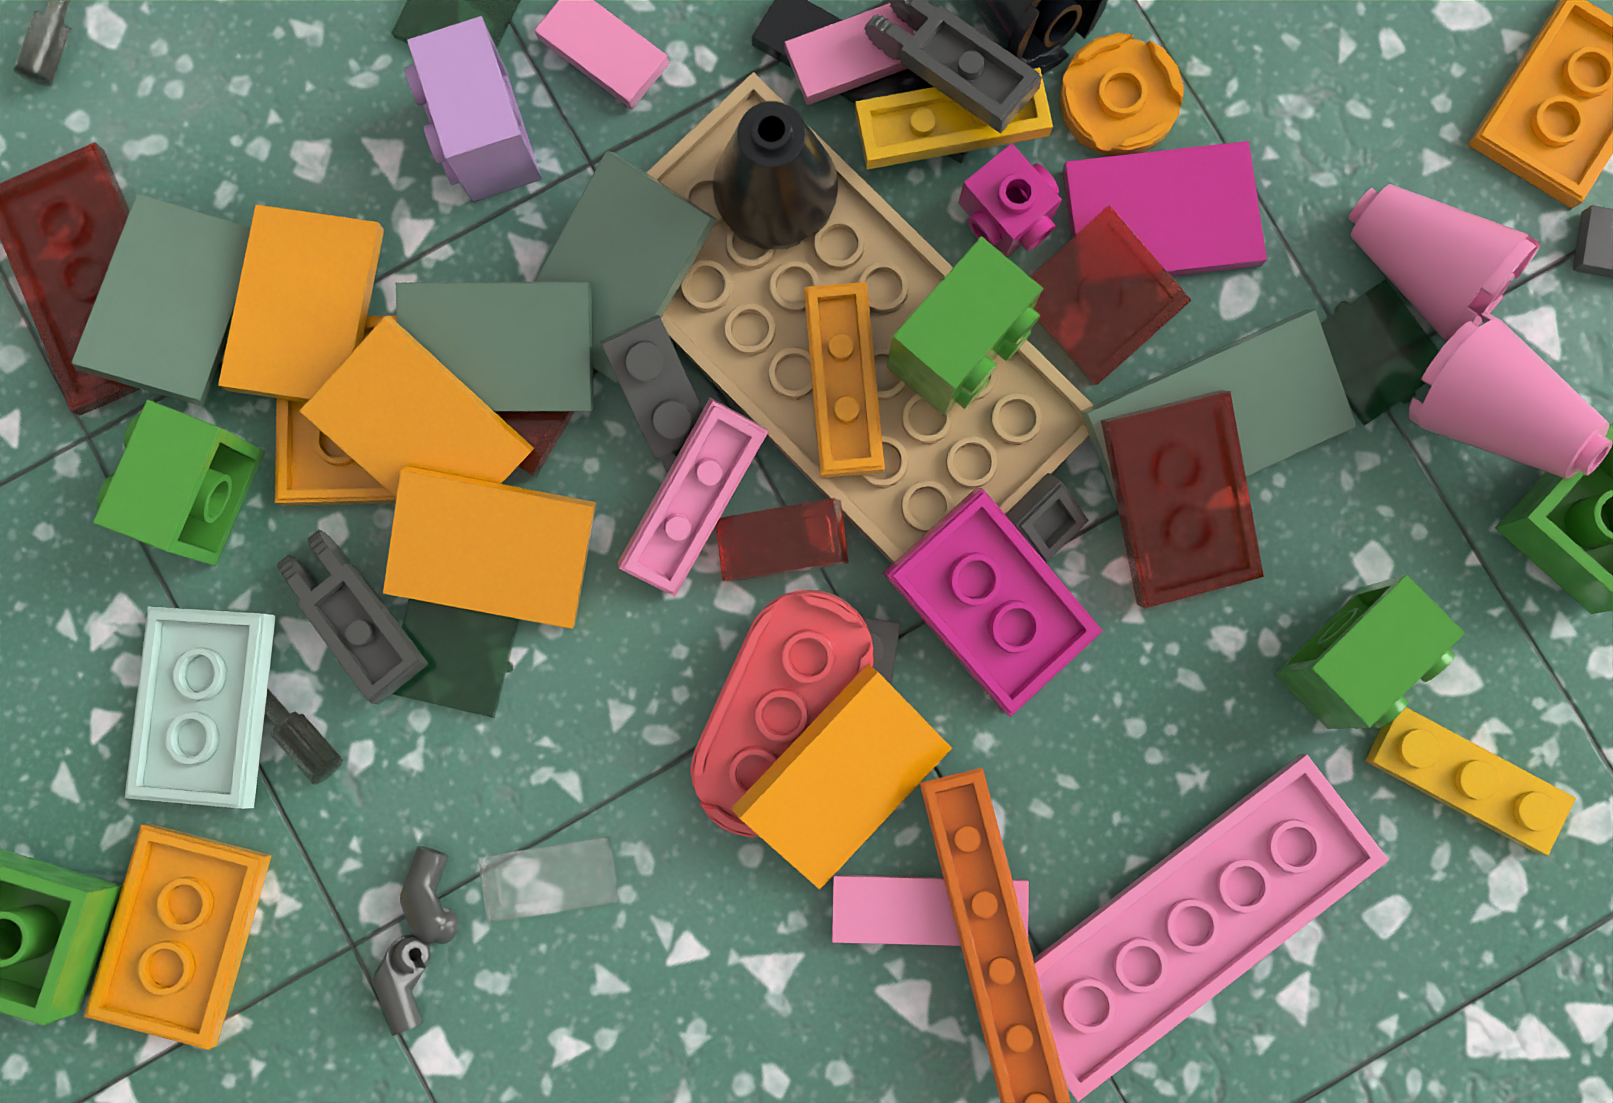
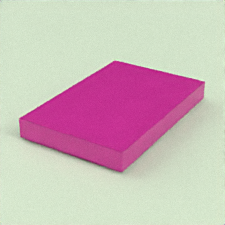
M1249 141L1065 161L1062 171L1078 287L1259 267L1267 260Z
M976 487L882 573L999 709L1009 717L1018 711L1103 632L983 488Z

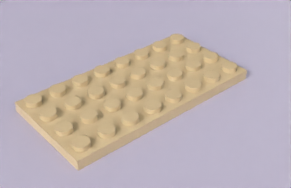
M753 72L646 172L718 219L661 320L671 342L748 419L765 427L769 431L766 437L893 564L976 487L983 488L1006 515L1047 473L1052 474L1089 437L1080 411L1093 406V404L1028 340L1007 362L998 355L993 360L997 366L988 377L990 381L976 399L966 409L956 402L945 416L940 414L887 368L892 336L953 267L812 129L811 131L832 158L837 172V202L828 223L818 233L816 231L811 236L800 241V244L788 249H762L740 240L731 231L716 207L713 196L714 171L740 120L750 108L766 101L785 103ZM867 282L885 470L884 473L820 478L804 287Z

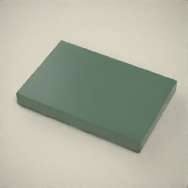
M607 150L535 282H591L593 368L615 383H619L600 341L656 315L662 318L718 219L621 156Z
M137 193L71 362L77 371L204 407L228 340L250 227Z
M591 282L395 283L397 323L493 411L594 410Z

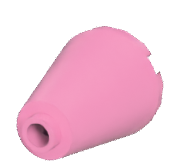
M1392 184L1387 185L1380 192L1373 188L1369 189L1355 205L1348 220L1355 224L1350 237L1446 342L1468 321L1478 326L1483 323L1481 314L1486 312L1490 314L1503 299L1504 296L1502 294L1514 278L1518 279L1541 245L1540 242L1530 237L1529 234Z
M1486 312L1481 314L1482 326H1478L1471 321L1461 326L1443 345L1426 369L1421 380L1429 384L1431 388L1424 403L1414 397L1412 398L1409 406V419L1424 430L1565 479L1573 477L1579 471L1586 475L1592 473L1604 460L1612 447L1613 441L1605 437L1609 429V422L1501 319Z

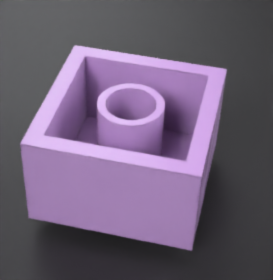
M482 16L408 39V45L415 64L405 67V73L417 104H423L430 124L423 126L430 150L437 164L442 162L450 184L461 183L472 202L542 180L506 68Z

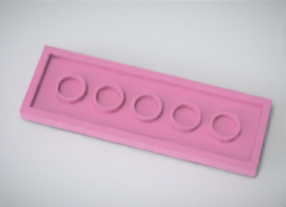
M1299 754L1033 959L1066 1085L1078 1102L1389 861L1307 754Z

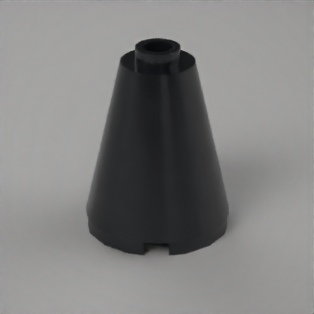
M1108 0L970 1L995 42L1031 68H1040L1043 75L1070 56L1063 47L1076 33L1083 39H1086L1105 10Z
M777 101L762 102L750 108L743 115L720 156L713 176L714 201L721 217L730 227L731 231L740 240L762 249H788L800 244V241L811 236L816 231L818 233L828 223L837 202L838 178L833 160L799 113L791 106Z

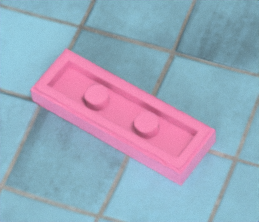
M709 398L617 562L619 569L675 597L769 431L758 423Z
M834 874L832 943L961 946L943 877ZM1012 879L1028 937L1029 881L1026 879Z

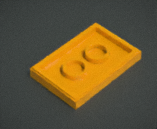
M1559 0L1467 144L1571 209H1574L1583 202L1613 154V16L1587 0Z
M255 204L218 383L219 387L230 392L304 403L310 400L363 341L384 228L379 222Z
M397 315L391 316L397 322ZM367 316L363 340L386 316ZM276 398V504L281 506L396 503L394 495L299 412L306 403Z
M390 315L384 317L299 411L395 497H397L400 470L405 466L501 484L534 449Z
M405 466L400 470L383 594L573 629L577 618L596 502Z
M867 664L731 809L740 820L820 890L948 754L952 747L878 671Z
M151 823L141 824L84 1017L207 1050L216 1047L272 855Z

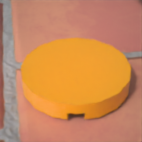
M1115 33L1095 38L1076 52L1063 75L1059 106L1064 124L1080 144L1100 155L1119 156L1149 151L1166 138L1179 115L1180 106L1183 101L1184 86L1178 66L1163 47L1150 40L1148 43H1145L1138 39H1132L1134 35Z

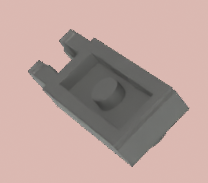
M889 0L890 7L893 9L892 12L902 22H906L910 28L916 31L914 35H911L894 22L891 23L883 15H874L865 25V34L869 37L868 39L878 49H881L884 54L893 60H900L902 65L1000 134L1040 89L1042 77L1039 75V72L942 5L937 8L927 0Z
M656 315L600 342L655 460L660 458L668 473L676 459L673 451L682 448L703 410L660 316Z
M318 530L308 538V542L312 547L313 553L331 574L328 578L318 584L314 577L310 575L308 568L300 560L291 556V554L278 562L277 567L299 598L296 604L367 701L371 704H380L429 663L358 568L351 565L350 560L330 536L322 530Z

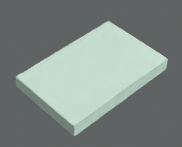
M148 606L125 798L241 809L254 808L276 616L260 613Z

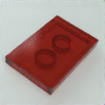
M1219 390L1101 420L1137 605L1145 609L1264 577L1230 391Z

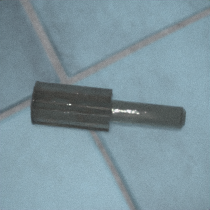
M49 0L44 14L34 11L13 68L16 74L39 85H52L71 31V27L64 24V18L71 0Z
M267 688L265 715L275 726L271 731V737L313 785L325 781L340 768L344 759L303 713L298 714L295 711L290 714Z

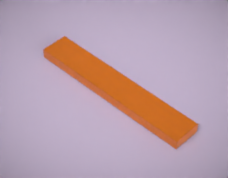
M983 767L919 783L1000 1102L1071 1103Z

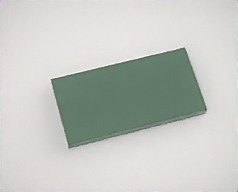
M1305 309L1080 411L1124 526L1130 529H1135L1357 426L1316 309Z

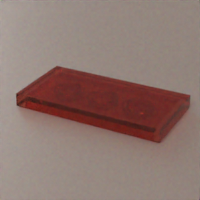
M95 142L0 183V240L70 411L80 416L140 390L133 386L77 371L71 364L130 212L104 149Z

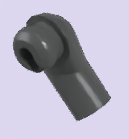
M417 846L400 893V904L413 937L426 944H430L432 941L446 944L455 937L459 924L457 914L448 908H442L436 894L448 855L429 847Z
M413 935L401 936L389 946L373 977V984L392 1036L423 1023L412 991L430 962L431 952L428 944L413 937Z

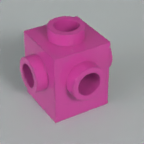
M1011 143L963 182L958 204L970 216L967 222L976 238L979 239L982 236L991 245H995L1004 256L1008 257L1021 245L1027 252L1031 251L1053 232L1056 225L1052 220L1062 199L1058 196L1059 189L1051 174L1040 164L1032 166Z

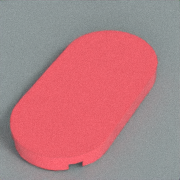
M798 590L786 593L766 605L756 616L749 628L698 741L691 761V778L696 795L700 799L699 803L707 816L721 828L741 836H759L740 820L731 808L867 664L873 667V643L869 629L857 610L842 598L820 590Z

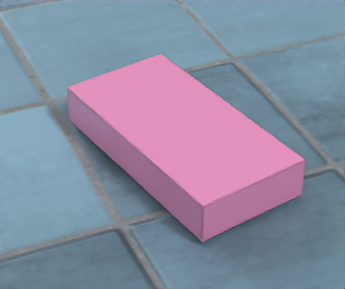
M559 0L534 30L539 41L631 110L669 65L668 55L594 0Z
M890 3L785 41L786 55L807 106L908 69L900 63V60H893L884 54L881 49L873 45L872 41L865 34V25L874 15L878 14L879 16L883 15L891 23L894 22L911 35H914L913 29L906 22H902L900 18H897V15L892 12L893 9L890 7Z

